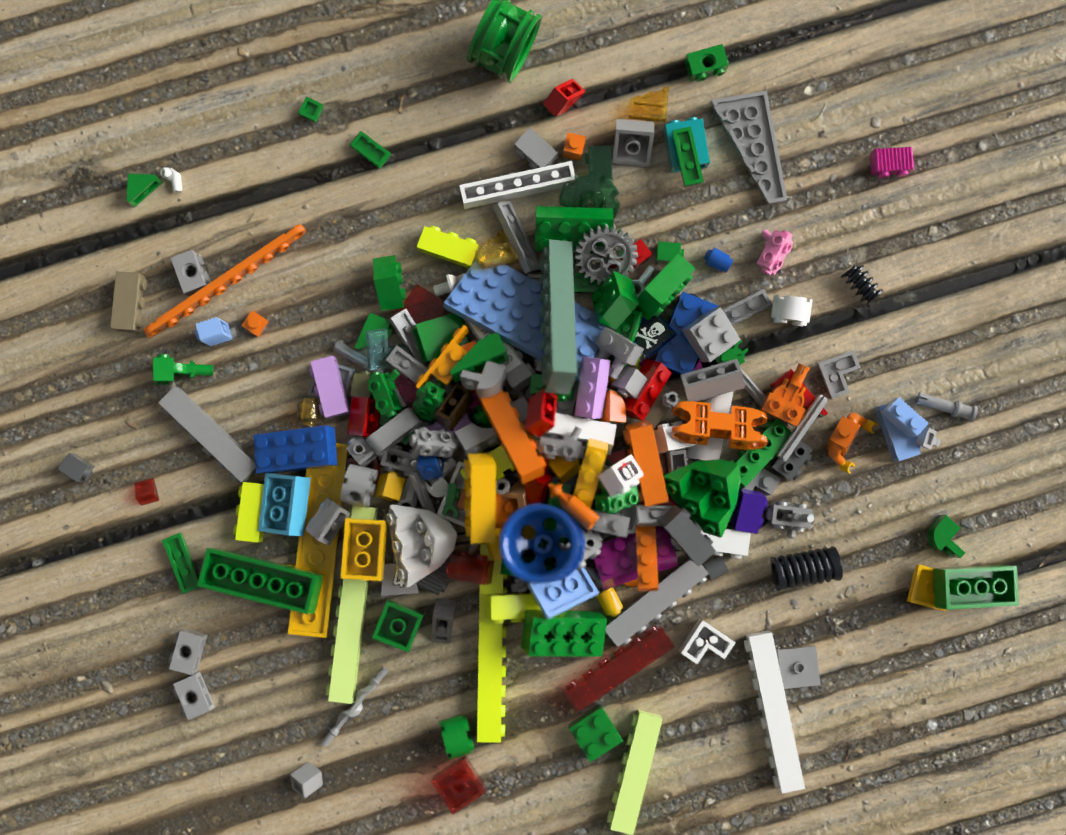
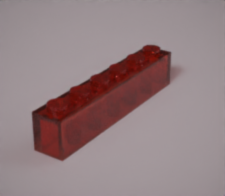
M652 626L646 631L647 634L645 636L634 638L630 641V646L625 649L624 647L619 648L614 652L615 656L609 660L608 658L601 660L598 663L599 667L593 671L591 668L582 674L581 679L578 681L574 679L565 685L564 693L577 713L675 647L661 626Z

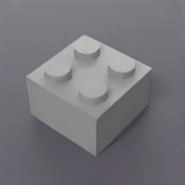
M721 307L711 308L682 329L683 334L701 362H711L741 340Z

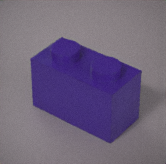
M741 489L738 493L731 526L738 531L758 534V530L763 524V510L767 508L766 496L762 492Z

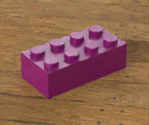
M656 526L658 572L677 566V556L668 533L662 526ZM636 533L602 543L603 546L599 548L601 553L593 558V562L603 590L638 579Z

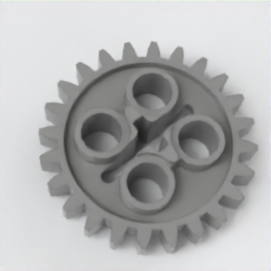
M605 224L604 229L597 225V231L590 228V235L584 233L585 240L579 239L581 246H576L577 253H575V258L578 259L576 266H580L579 272H584V278L590 276L591 283L596 279L597 284L600 285L613 271L629 277L628 271H634L632 265H637V260L634 259L638 257V253L635 252L637 245H633L634 238L628 239L629 232L623 234L622 227L616 231L615 225L611 229H608L607 224ZM603 242L604 245L601 247L595 246V243ZM617 246H621L623 248L621 251L614 250V248ZM595 259L598 260L599 263L591 264L590 261ZM611 264L618 265L614 269L608 267Z

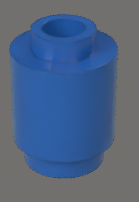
M715 247L712 250L708 249L703 258L706 260V265L725 273L733 262L730 255Z

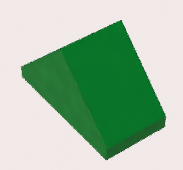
M128 174L126 200L136 207L163 182L154 174Z

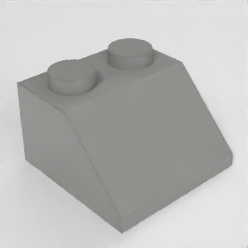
M616 119L612 164L649 167L654 139V122Z

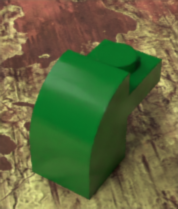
M939 515L928 530V542L932 549L935 551L943 549V552L950 558H961L966 553L951 540L961 527L947 515Z

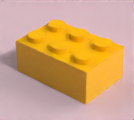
M345 518L341 578L383 580L388 524L386 520Z

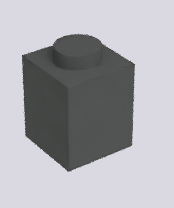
M68 453L58 470L76 482H84L92 476V470L95 466L77 454Z

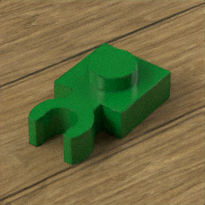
M740 340L733 345V349H727L716 357L714 361L716 364L734 359L740 361L737 355H744L749 349L746 348L740 351L738 345L743 342Z

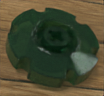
M595 171L581 172L574 176V182H566L562 187L558 200L561 206L613 208V219L616 217L620 202L615 197L619 195V192L614 182L608 176L603 175L599 178Z

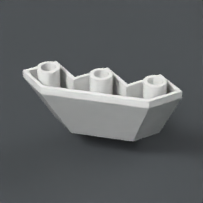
M390 505L387 522L389 524L398 577L406 587H410L442 566L455 548L457 533L449 521L430 510Z

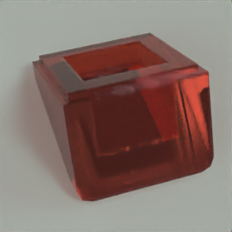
M154 478L135 483V498L140 505L159 501Z

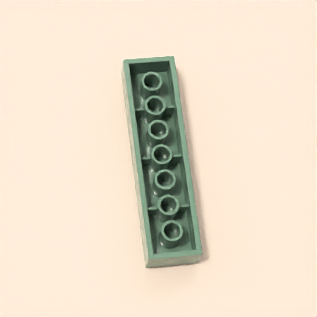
M549 239L547 247L543 248V259H540L539 270H542L540 286H543V290L540 293V301L543 302L540 317L544 319V322L541 323V334H544V338L541 341V350H544L541 366L545 367V372L542 374V384H545V392L569 394L577 374L572 242Z

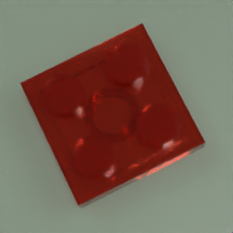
M416 283L404 302V308H400L398 312L406 308L414 322L419 324L441 317L446 310L443 308L445 301Z

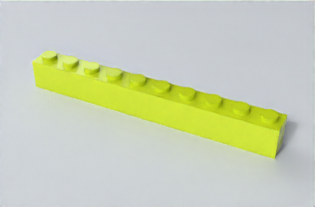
M480 544L477 742L501 743V737H505V725H501V717H505V705H502V697H506V685H502V677H506V665H502V658H506V646H503V638H506L507 626H503V623H492V620L486 619L485 595L507 594V587H503V579H507V575L500 574L502 559L495 562L490 557L486 544Z

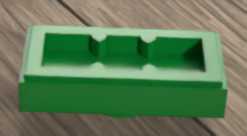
M362 131L358 133L349 145L350 148L378 169H381L391 156L389 151Z

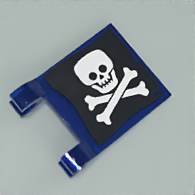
M653 316L649 321L642 317L634 343L644 348L642 354L648 359L672 340L677 333L660 316L657 318Z

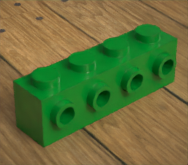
M778 418L772 422L768 420L761 427L763 431L760 435H764L767 438V445L764 448L755 450L741 449L737 453L739 457L736 460L732 459L730 461L739 464L741 478L739 491L755 478L791 435L792 432Z

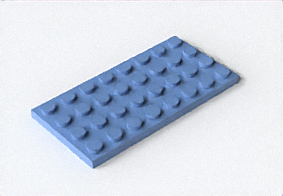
M481 252L443 304V308L490 334L499 333L501 340L542 361L544 350H541V341L544 338V334H541V323L544 322V319L540 317L541 306H543V302L540 301V293L543 290V286H540L539 282ZM574 302L577 359L575 380L579 382L582 358L595 357L599 351V346L595 343L604 327L612 328L599 323L594 312Z

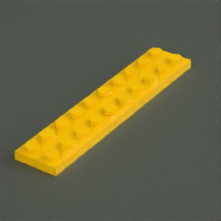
M336 443L338 466L306 470V477L311 478L305 530L310 519L316 515L320 504L327 497L341 506L343 504L341 501L342 484L345 483L344 477L348 459L347 444ZM304 530V536H299L295 567L324 574L315 613L304 614L290 610L288 634L327 638L339 532H337L331 545L328 546Z

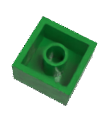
M615 271L605 278L600 288L592 295L597 321L615 330L619 328L639 304L632 279Z
M389 599L386 601L372 638L409 652L425 613Z
M601 703L568 724L570 732L589 762H592L623 742L620 733Z

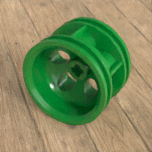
M492 0L475 31L468 50L467 62L472 64L475 61L477 67L483 66L498 74L500 79L506 77V82L511 84L518 75L533 46L543 16L540 14L534 16L533 10L527 12L511 4V0Z

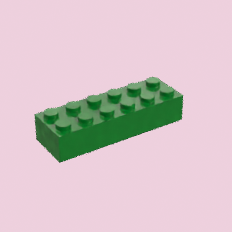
M206 548L197 586L304 614H312L316 611L324 574L219 548Z

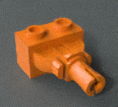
M798 363L790 381L785 378L782 385L777 386L772 393L768 392L759 410L797 427L806 410L803 408V394L806 388L802 387V382L810 368Z

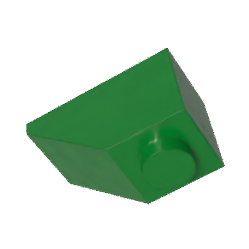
M369 313L354 348L361 352L386 342V339L390 338L393 334V325L389 320Z

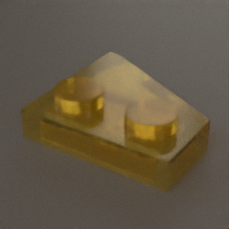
M665 86L662 90L654 93L650 91L643 96L630 98L628 119L666 123L669 86Z
M503 229L499 230L493 239L490 238L486 241L485 245H481L475 251V257L482 269L515 262L518 258Z

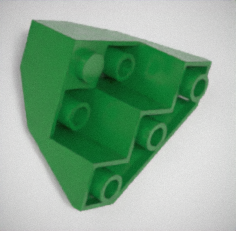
M722 459L697 461L665 474L663 477L667 494L681 509L684 508L688 511L692 521H695L704 533L721 538L738 499L741 481L739 464Z

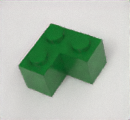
M396 255L374 258L373 276L381 311L404 308V300L407 297L405 288L401 289L400 285L403 284L401 262H397Z

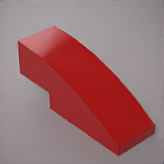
M536 452L538 456H544V454ZM543 457L546 464L544 466V475L525 483L528 505L546 503L549 492L548 484L551 483L553 477L546 473L550 458Z

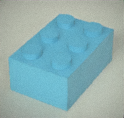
M265 473L258 531L289 536H304L311 478Z

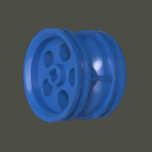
M532 504L520 508L506 521L500 536V551L504 563L518 578L531 583L556 582L567 578L579 567L585 553V536L581 525L565 510L546 504ZM550 517L554 518L557 522V528L553 532H549L545 528V521ZM527 525L533 526L536 531L535 537L530 540L523 536V529ZM564 536L570 540V548L567 551H562L558 545L559 540ZM544 539L545 541H549V544L546 545V547L541 546V544L544 543ZM527 549H532L536 553V558L532 563H526L523 559V553ZM549 556H554L557 559V566L552 571L548 570L545 566V561Z

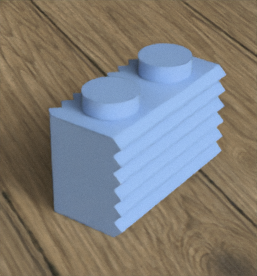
M218 317L196 323L197 329L194 331L197 339L209 346L232 340L228 323Z
M901 398L891 400L880 412L908 438L917 437L928 425V421L922 419L919 413L916 414V411L907 406V403H904V400H901Z

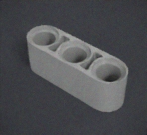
M408 407L366 439V442L377 456H381L415 431L422 424V421Z

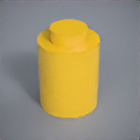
M613 587L599 592L596 597L606 616L611 615L613 618L622 613L623 605Z

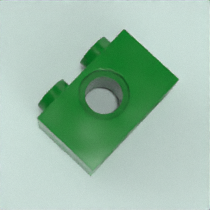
M723 44L687 53L684 59L690 82L695 80L700 82L713 75L714 77H719L725 74L729 66ZM703 62L710 63L711 67H705Z

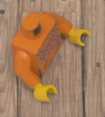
M855 412L850 413L847 418H841L826 448L829 457L839 465L840 471L851 474L849 471L850 466L855 467V464L846 461L844 456L861 427L870 433H874L872 428L874 425L878 426V423L866 419Z

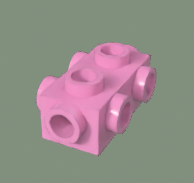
M764 230L761 235L767 242L757 264L761 268L760 271L771 276V274L775 275L782 267L784 257L791 251L793 243L791 238L793 235L785 230H782V232L774 230L773 234L768 230Z

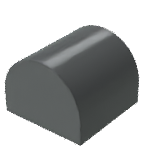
M718 555L702 564L709 573L710 581L729 572L724 560Z

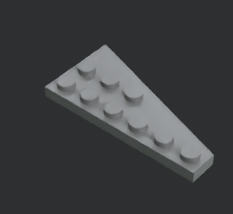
M767 91L711 100L710 103L766 204L786 202L787 195Z

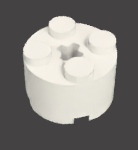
M774 295L771 312L773 323L784 324L787 321H792L794 326H806L810 322L812 299L807 300V298L786 295L779 299V295Z

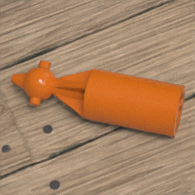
M560 483L559 485L548 484L551 493L550 497H559L563 509L587 531L596 524L600 517L579 498L563 493Z

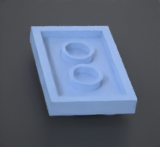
M584 567L579 571L575 570L570 576L560 581L550 583L530 582L528 584L531 593L547 620L599 594Z

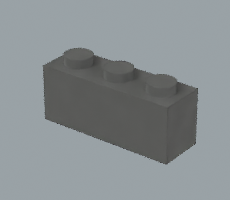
M674 505L658 520V523L688 558L699 567L716 551L712 547L713 541L706 534L702 535L700 532L702 528L695 521L691 522L689 519L691 515L686 509H679Z

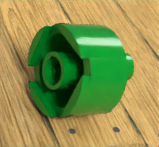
M457 715L439 721L448 760L471 754V751L475 750L471 735L467 736L466 731H470L466 716Z

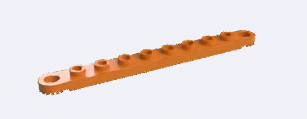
M296 225L294 229L291 228L286 234L283 233L157 318L156 322L154 321L143 329L146 337L151 338L166 328L174 327L178 324L179 319L190 316L194 313V309L208 304L213 296L223 294L228 286L239 283L242 280L241 277L247 273H254L259 265L270 262L278 252L286 251L290 244L306 233L303 225Z

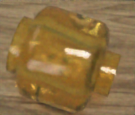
M302 398V401L298 402L297 420L302 421L304 426H315V422L322 420L319 410V404L321 403L318 402V399Z

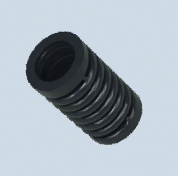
M835 546L818 548L815 551L795 552L793 555H779L778 558L771 557L770 559L771 573L777 591H784L787 588L794 589L795 586L801 588L802 584L804 586H809V584L816 585L817 582L823 584L824 580L828 583L831 582V579L840 581L843 577L840 555Z

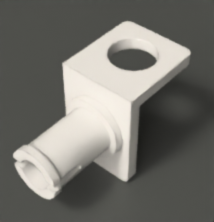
M466 273L459 276L446 275L447 282L433 286L436 296L439 297L452 292Z

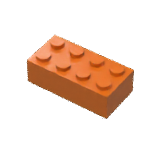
M648 420L626 424L623 437L630 449H627V455H632L644 474L638 479L640 482L637 486L639 502H643L645 507L669 502L652 424Z

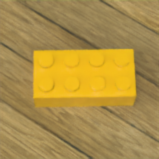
M492 453L468 454V460H464V472H466L467 479L464 480V492H466L467 498L464 499V510L466 511L464 529H466V536L470 537L471 543H495L496 464Z

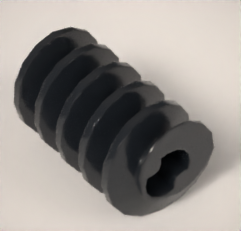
M856 264L841 275V277H849L846 284L853 282L850 289H858L855 295H863L860 302L867 300V305L883 292V289L876 290L878 283L871 284L874 278H866L869 271L861 272L864 265L857 266Z

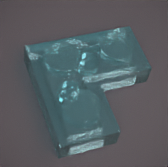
M385 328L366 331L368 368L374 370L392 367L385 360L396 345L388 346V331ZM404 344L397 345L406 352V346Z

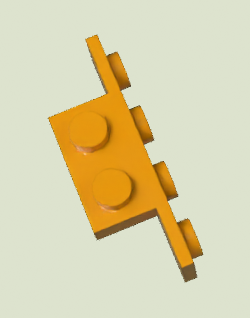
M465 325L454 332L452 341L442 347L441 355L431 361L428 366L429 370L425 374L423 373L416 381L417 389L421 386L424 387L433 377L446 386L449 385L453 379L450 370L468 353L459 346L469 333Z

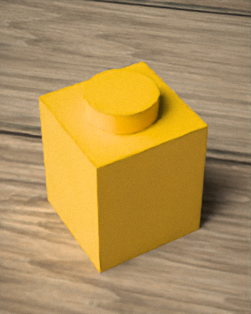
M393 471L380 474L374 496L390 502L400 501L405 479L399 477V473Z

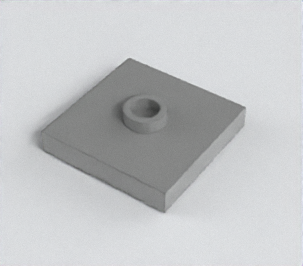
M815 645L776 649L784 689L820 685Z

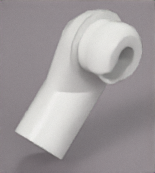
M170 167L162 168L160 175L172 182V191L174 193L182 192L181 175Z

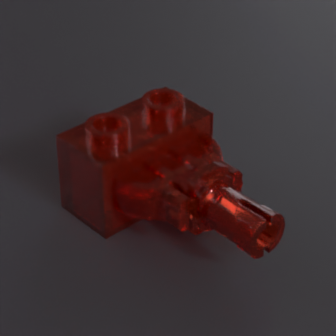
M458 551V554L451 555L450 564L447 565L446 572L449 579L487 585L491 584L494 560H489L486 555L476 554V557H472L469 552Z

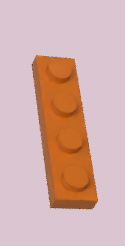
M636 526L638 591H659L656 526Z

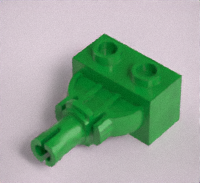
M157 354V357H153L152 385H172L174 376H190V379L195 378V376H213V365L195 364L191 360L190 364L174 363V358H169L168 354Z

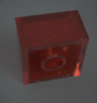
M466 755L433 775L431 780L452 815L484 795L487 789Z

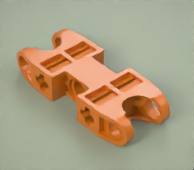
M696 401L678 402L672 407V413L686 421V424L675 426L671 429V436L678 441L707 445L709 437L728 439V448L742 450L761 449L767 445L766 436L760 435L759 432L752 428L767 422V415L763 411L749 407L732 406L729 413L711 412V403Z

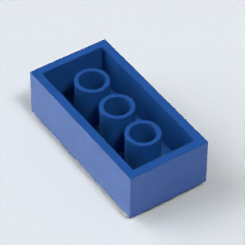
M682 292L667 326L675 335L661 345L654 361L662 362L673 374L678 376L692 372L698 356L683 334L682 329L711 308H718V305Z
M324 425L253 435L257 474H275L338 466L335 427Z

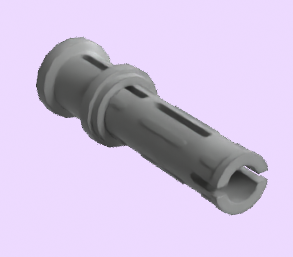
M921 392L917 395L919 399H916V404L948 412L952 417H962L968 419L969 422L974 421L978 411V407L975 405L971 407L962 404L961 401L951 402Z

